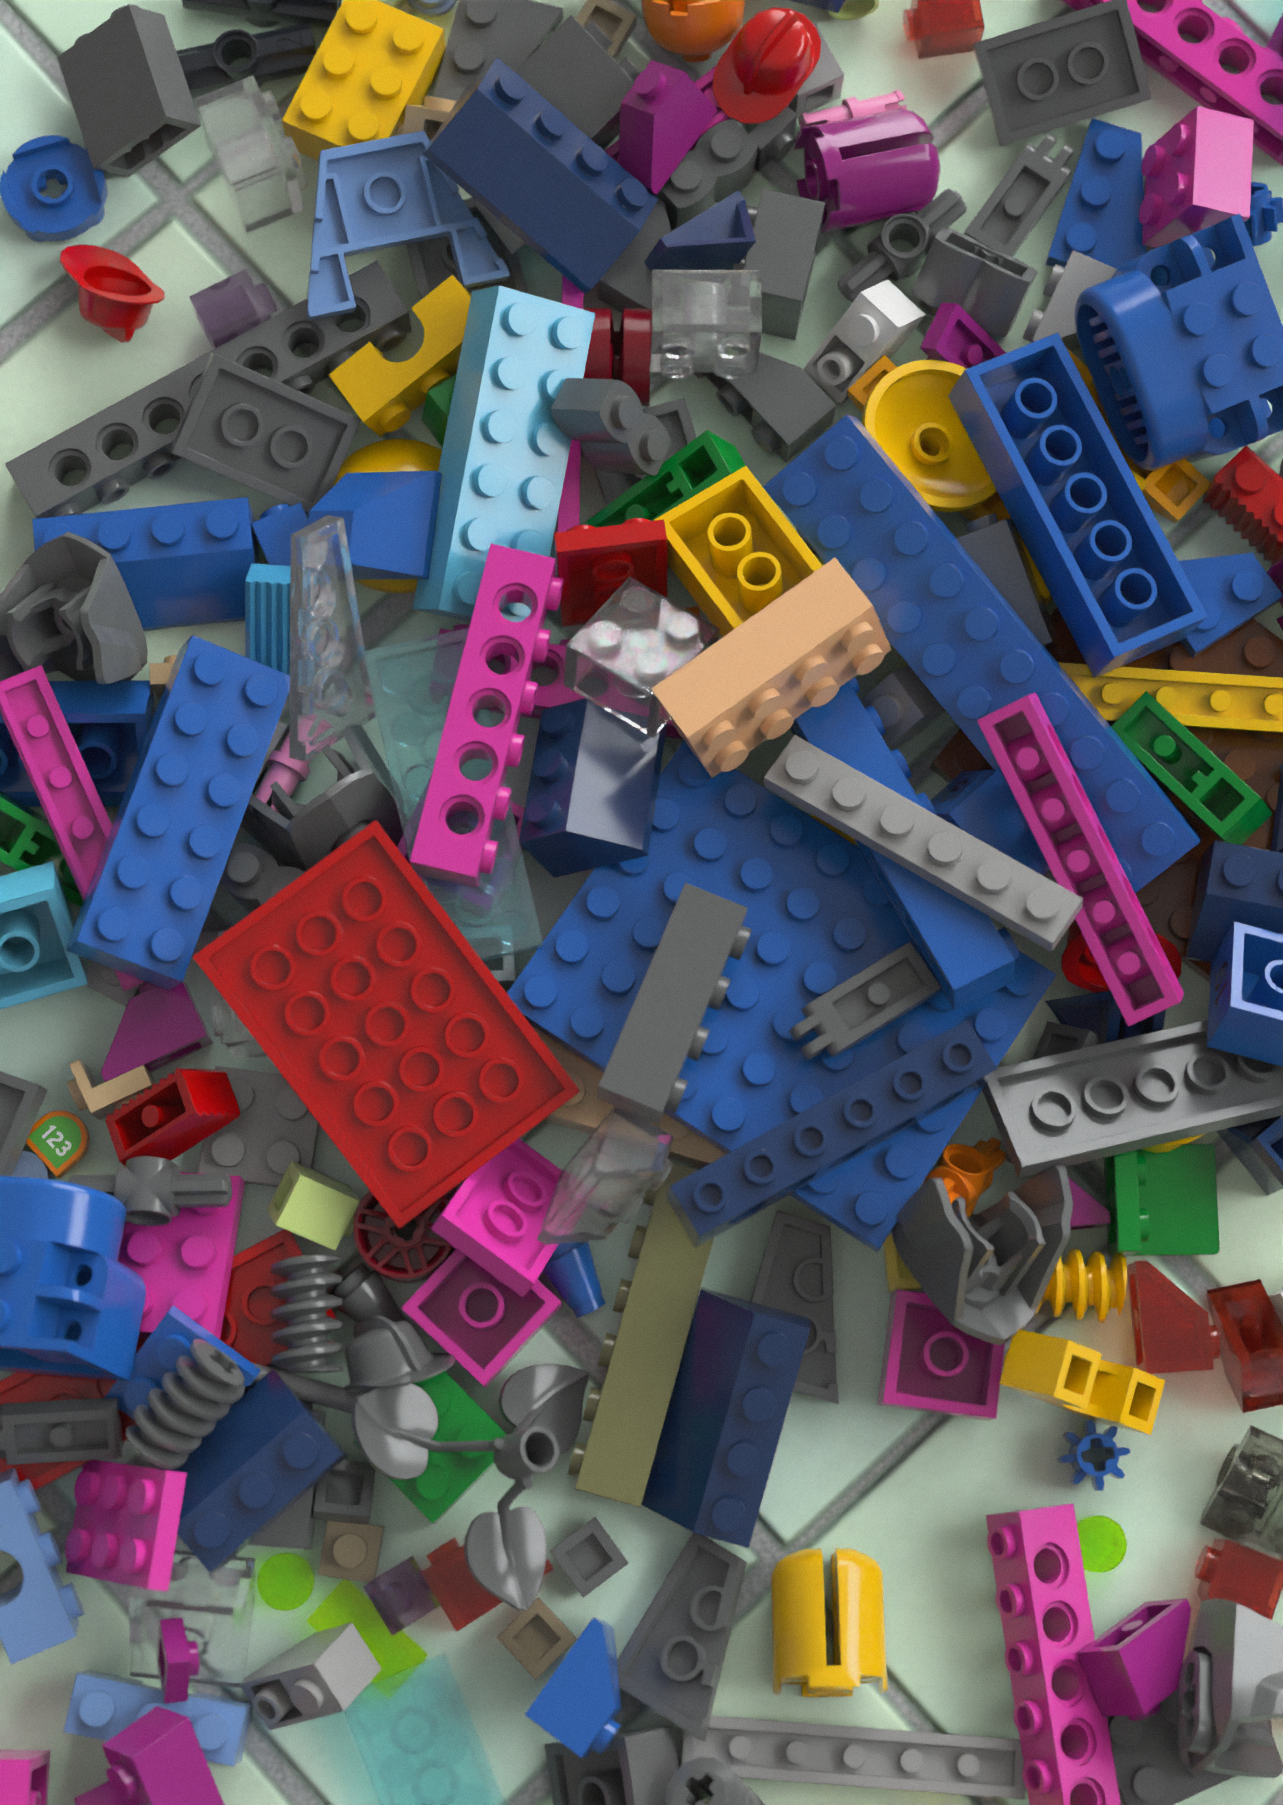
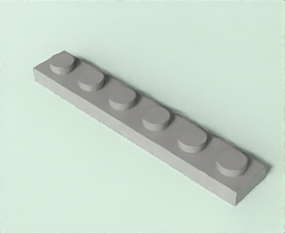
M796 735L793 736L764 776L765 787L1051 952L1082 909L1083 898Z
M721 1716L710 1717L705 1742L683 1729L681 1766L693 1759L705 1757L715 1758L727 1764L740 1778L1025 1799V1784L1022 1776L1024 1761L1020 1739Z

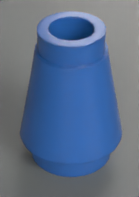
M577 1230L565 1234L542 1271L569 1308H572L576 1318H579L605 1305L606 1302L601 1294L602 1289L588 1240L582 1241Z

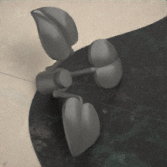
M540 1364L516 1371L505 1381L499 1396L500 1412L503 1418L515 1428L510 1434L503 1436L501 1439L496 1438L483 1441L439 1442L432 1440L438 1428L437 1410L430 1396L422 1388L414 1384L389 1389L376 1388L357 1397L352 1406V1426L355 1439L367 1461L385 1476L400 1480L419 1477L426 1469L428 1450L436 1453L486 1451L494 1453V1463L497 1469L506 1477L515 1480V1483L498 1501V1513L485 1512L473 1519L465 1535L464 1557L472 1577L482 1588L518 1611L528 1610L538 1594L544 1574L547 1553L546 1535L542 1522L533 1509L526 1506L510 1509V1505L523 1490L532 1487L531 1476L550 1471L556 1465L559 1455L568 1451L575 1442L582 1421L583 1398L590 1374L582 1369L560 1364Z

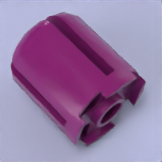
M900 108L803 127L797 133L794 150L804 148L805 178L796 180L800 197L825 203L822 219L823 228L820 233L888 220L897 214H904L907 211L917 214L933 200L938 189L941 166L937 147L931 144L934 139L924 119L914 111Z

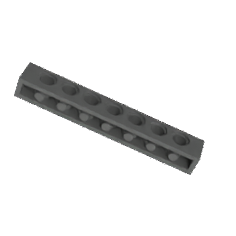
M376 260L349 275L356 304L354 312L308 321L306 316L307 299L5 463L35 518L83 514L84 511L99 503L106 505L118 501L129 492L130 486L146 477L155 479L171 471L175 467L176 461L182 458L170 452L171 446L212 352L253 371L259 368L269 369L273 372L270 377L271 379L309 395L314 390L315 384L328 378L331 372L368 342H371L380 352L390 351L400 345L405 340L406 334L412 332L409 311L379 262ZM356 318L364 322V325L355 332H344L339 329L341 323L347 319ZM311 343L319 347L317 352L310 357L301 358L293 354L294 350L301 344ZM165 419L180 421L179 426L172 433L159 434L155 432L156 426ZM129 444L133 446L130 455L124 459L113 460L108 458L110 451L117 445ZM75 469L86 471L85 478L79 484L74 486L62 484V480L68 472Z

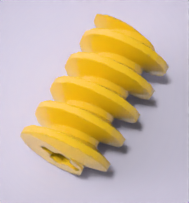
M1070 1249L1063 1263L1060 1257L1034 1315L1038 1314L1044 1300H1048L1051 1303L1053 1316L1057 1318L1060 1317L1066 1303H1072L1076 1320L1083 1319L1088 1306L1095 1307L1098 1323L1105 1322L1111 1308L1117 1309L1118 1316H1120L1124 1307L1127 1282V1262L1123 1254L1113 1255L1106 1267L1102 1252L1094 1251L1090 1254L1084 1265L1080 1250Z

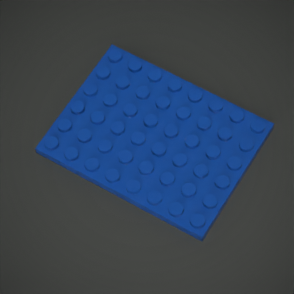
M683 741L659 776L648 856L594 868L507 994L530 1025L604 1073L685 882L747 907L748 910L743 926L751 928L752 932L740 961L729 957L722 976L731 979L719 1011L708 1007L701 1027L710 1030L698 1061L687 1058L679 1078L689 1081L676 1113L667 1109L664 1112L728 1154L966 1020L971 1024L997 1067L1057 974L1018 950L1019 958L1015 959L1014 982L956 1011L953 1010L941 989L934 997L840 1055L832 1058L826 1049L817 1056L807 1060L801 1049L818 1038L815 1031L798 1041H794L788 1032L793 1026L806 1019L801 1011L806 1005L909 942L912 943L925 964L926 962L857 846L737 769L728 772L722 771L711 778L686 742ZM985 1085L793 1192L790 1196L875 1252H878L897 1223L896 1215L919 1189Z

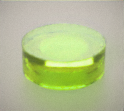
M1100 1515L1087 1516L1077 1522L1084 1570L1104 1573L1116 1568L1124 1559L1127 1550V1539L1121 1526L1113 1519Z
M288 1552L269 1558L262 1565L257 1578L258 1591L264 1602L270 1607L282 1611L293 1610L304 1605L312 1596L316 1584L315 1572L311 1564L301 1555Z

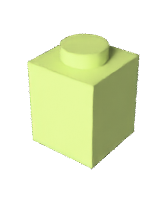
M291 1160L267 1211L276 1226L336 1250L342 1236L347 1238L353 1232L354 1217L360 1200L349 1185Z

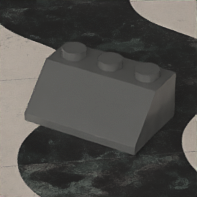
M673 1726L620 1731L601 1755L592 1750L587 1758H581L560 1741L545 1744L553 1805H667L665 1799L667 1785L674 1772L679 1768Z

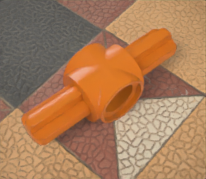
M991 1137L987 1142L983 1140L978 1141L973 1147L965 1144H950L946 1146L937 1167L926 1176L923 1185L930 1178H941L945 1184L950 1203L952 1204L957 1197H963L966 1202L967 1218L970 1217L979 1197L991 1186L993 1172L1006 1160L1005 1153L1000 1149L1001 1142Z

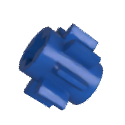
M1251 182L1250 218L1244 224L1252 246H1258L1270 241L1272 232L1278 231V223L1283 222L1282 197L1272 198V191H1268L1266 184Z
M1086 1420L1083 1424V1436L1078 1437L1071 1432H1065L1062 1435L1071 1446L1069 1454L1061 1455L1057 1458V1462L1063 1464L1070 1463L1075 1470L1070 1478L1072 1485L1082 1482L1085 1477H1091L1094 1490L1101 1491L1104 1488L1103 1476L1109 1474L1114 1478H1124L1125 1474L1117 1467L1119 1456H1125L1131 1452L1130 1448H1118L1112 1440L1117 1434L1118 1428L1116 1426H1110L1105 1429L1103 1434L1096 1433V1426L1093 1420ZM1090 1439L1093 1440L1095 1448H1104L1106 1453V1459L1097 1462V1471H1095L1092 1463L1083 1462L1081 1458V1451L1090 1449Z

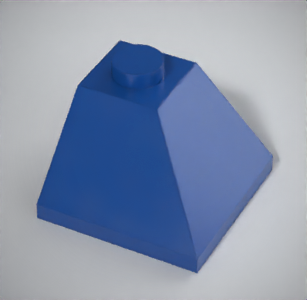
M438 471L346 473L309 511L302 564L316 568L318 571L339 580L429 579L442 473Z
M595 1617L592 1618L525 1713V1716L581 1758H587L592 1750L601 1755L621 1727L620 1724L614 1721L621 1710L615 1632L612 1626Z

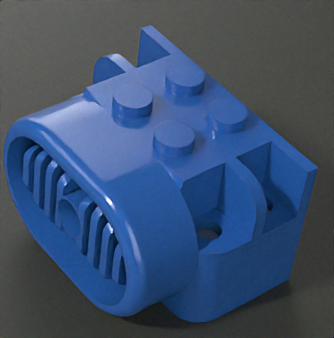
M1240 213L1213 226L1150 250L1117 268L1111 279L1086 288L1078 296L1075 305V327L1083 358L1093 378L1094 387L1117 442L1128 458L1138 467L1147 471H1154L1184 458L1189 462L1207 459L1258 442L1267 436L1283 430V326ZM1211 250H1213V252L1215 253V260L1213 258ZM1268 401H1269V402L1271 403V405H1272V412H1271V409H1270V407H1269Z
M0 1176V1371L130 1381L146 1299V1286L142 1277L136 1271L118 1262L126 1219V1208L117 1198L90 1187L64 1181Z

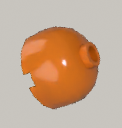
M641 0L645 26L653 40L668 52L681 55L682 59L687 62H702L710 59L712 53L723 49L735 38L743 22L745 0Z

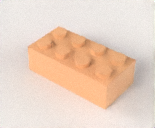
M833 558L651 689L678 733L711 778H713L722 771L728 772L737 768L746 760L749 752L766 739L772 740L786 733L793 725L794 719L811 707H820L828 703L838 693L839 687L857 674L864 675L874 670L883 661L885 654L891 651V647L874 606L839 561Z

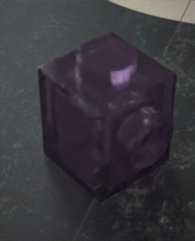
M246 269L189 296L195 316L213 350L271 318L270 314L277 311L275 302L265 283L261 282L255 285Z

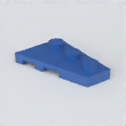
M1094 118L1091 119L1045 265L1054 267L1057 264L1065 268L1074 250L1117 269L1124 263L1146 253V246L1142 245L1143 224L1139 221V210L1144 199L1143 174L1141 170V133Z

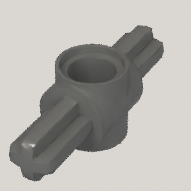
M945 189L917 214L907 211L904 214H897L889 218L884 224L881 234L867 245L869 254L838 280L837 285L842 295L848 301L853 302L861 291L877 285L888 278L898 281L900 278H906L915 274L921 267L922 261L927 256L932 242L943 227L948 228L965 214L967 206L962 200L961 195L957 191ZM895 240H905L914 247V250L906 253L899 252L890 243Z
M151 1156L134 1157L127 1160L126 1166L119 1167L116 1175H74L68 1181L69 1183L105 1192L117 1198L126 1208L125 1221L142 1226L169 1224L172 1221V1216L179 1215L181 1208L226 1207L232 1198L230 1176L226 1174H181L179 1167L174 1162Z

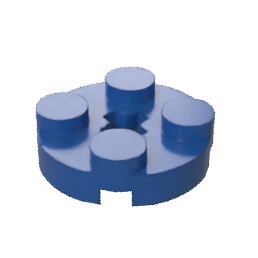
M48 135L37 137L24 143L13 153L12 157L14 160L8 166L6 174L3 170L0 179V194L11 220L26 233L27 237L37 242L46 240L64 241L83 234L90 227L96 226L102 221L108 193L107 182L104 172L93 168L85 146L82 148L80 145L70 143L69 138ZM56 178L60 185L68 184L67 189L58 198L51 199L50 196H42L40 192L48 189L47 181Z

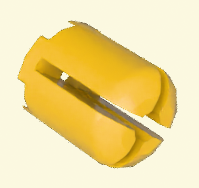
M821 1548L803 1549L785 1556L775 1565L771 1575L773 1693L779 1695L781 1684L801 1685L802 1697L852 1696L853 1687H860V1684L878 1682L879 1694L887 1692L883 1573L878 1563L868 1555L854 1549H834V1554L831 1555L833 1666H826Z

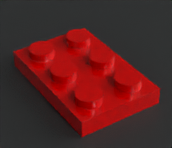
M633 518L623 522L621 525L597 528L591 525H577L569 528L567 531L554 533L557 577L564 579L559 603L562 627L646 617V612L668 610L667 535L664 519L650 521L645 518Z

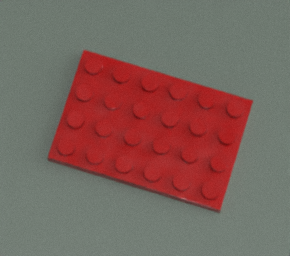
M377 820L373 821L192 956L399 1229L580 1092Z

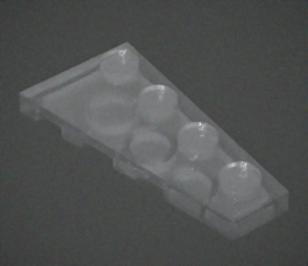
M330 515L322 517L291 535L289 758L305 762L322 752L321 749L327 744L331 746L344 738L341 731L347 726L359 724L363 726L376 717L344 518Z

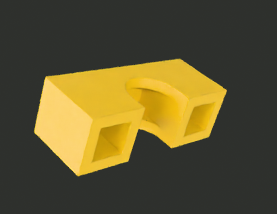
M453 274L411 308L420 319L424 328L423 344L412 358L403 362H390L371 342H368L329 374V377L362 422L380 437L386 432L395 431L405 425L411 417V412L426 401L429 390L457 374L471 294Z
M1018 1329V1332L1012 1337L1009 1349L1005 1354L1004 1368L999 1384L1097 1423L1151 1435L1165 1380L1134 1367L1102 1360L1101 1353L1073 1341Z

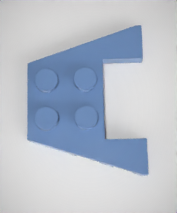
M424 131L320 151L306 306L308 321L355 311L356 304L344 259L346 256L447 236L459 282L466 289L506 281L509 278L508 267L502 257L498 258L486 238V231L478 218H474L459 194L460 189L457 184L423 155L430 143Z

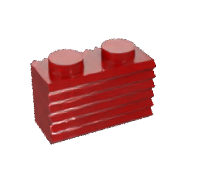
M1246 445L1214 476L1208 489L1203 494V503H1210V510H1218V517H1225L1226 525H1233V532H1241V539H1248V546H1256V553H1264V561H1271L1272 566L1283 560V479Z
M176 1068L174 1074L168 1073L167 1079L160 1078L159 1084L153 1083L151 1089L144 1090V1094H137L136 1099H130L128 1104H122L121 1109H114L113 1114H107L105 1122L118 1160L126 1166L127 1160L141 1156L159 1157L172 1161L239 1118L241 1111L225 1071Z

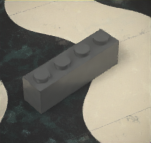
M685 882L598 1085L596 1099L657 1124H660L665 1109L676 1113L689 1082L679 1078L687 1058L698 1061L710 1032L709 1029L701 1027L708 1007L719 1011L731 979L722 976L729 957L740 961L751 935L752 929L743 926L748 910L747 907Z

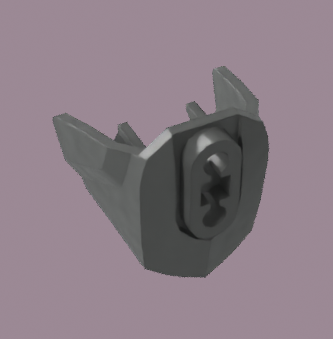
M66 532L43 544L26 559L0 594V682L42 665L45 674L60 671L75 681H97L98 684H110L116 681H131L147 664L148 649L144 631L125 582L111 554L81 536Z
M361 724L349 725L341 731L360 770L356 772L340 752L331 749L327 744L321 750L337 770V783L314 798L307 805L294 803L277 781L270 785L272 789V803L279 813L268 807L254 795H251L240 825L282 866L294 867L306 872L375 820L378 821L396 847L398 846L409 824L404 813V801L398 785Z
M1063 1165L1050 1166L1014 1191L1007 1192L1000 1202L977 1215L972 1213L968 1218L965 1213L966 1202L963 1197L955 1198L951 1204L943 1180L941 1178H930L910 1197L896 1215L897 1224L892 1229L895 1247L908 1270L951 1325L980 1340L1001 1346L1012 1339L1018 1332V1329L1023 1330L1038 1309L1055 1266L1071 1236L1070 1219L1073 1200L1067 1170Z
M1226 1599L1202 1601L1195 1621L1188 1654L1182 1665L1179 1678L1178 1746L1181 1763L1201 1772L1206 1770L1236 1776L1276 1778L1283 1773V1763L1272 1735L1271 1719H1283V1626L1233 1601Z

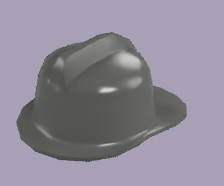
M375 1316L360 1321L354 1326V1339L345 1347L350 1384L344 1386L343 1389L344 1391L355 1387L389 1389L409 1385L449 1369L455 1363L454 1355L447 1353L430 1352L409 1321L393 1322L385 1316Z

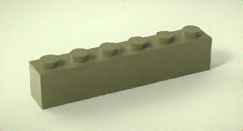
M665 1161L662 1174L652 1171L650 1174L643 1204L653 1206L647 1227L636 1225L628 1257L638 1260L632 1281L621 1279L613 1311L623 1314L617 1335L606 1333L598 1361L599 1366L608 1368L602 1390L591 1387L582 1419L593 1423L587 1445L576 1442L567 1475L577 1477L575 1486L577 1490L641 1507L714 1240L712 1238L695 1248L666 1199L671 1185L698 1170Z

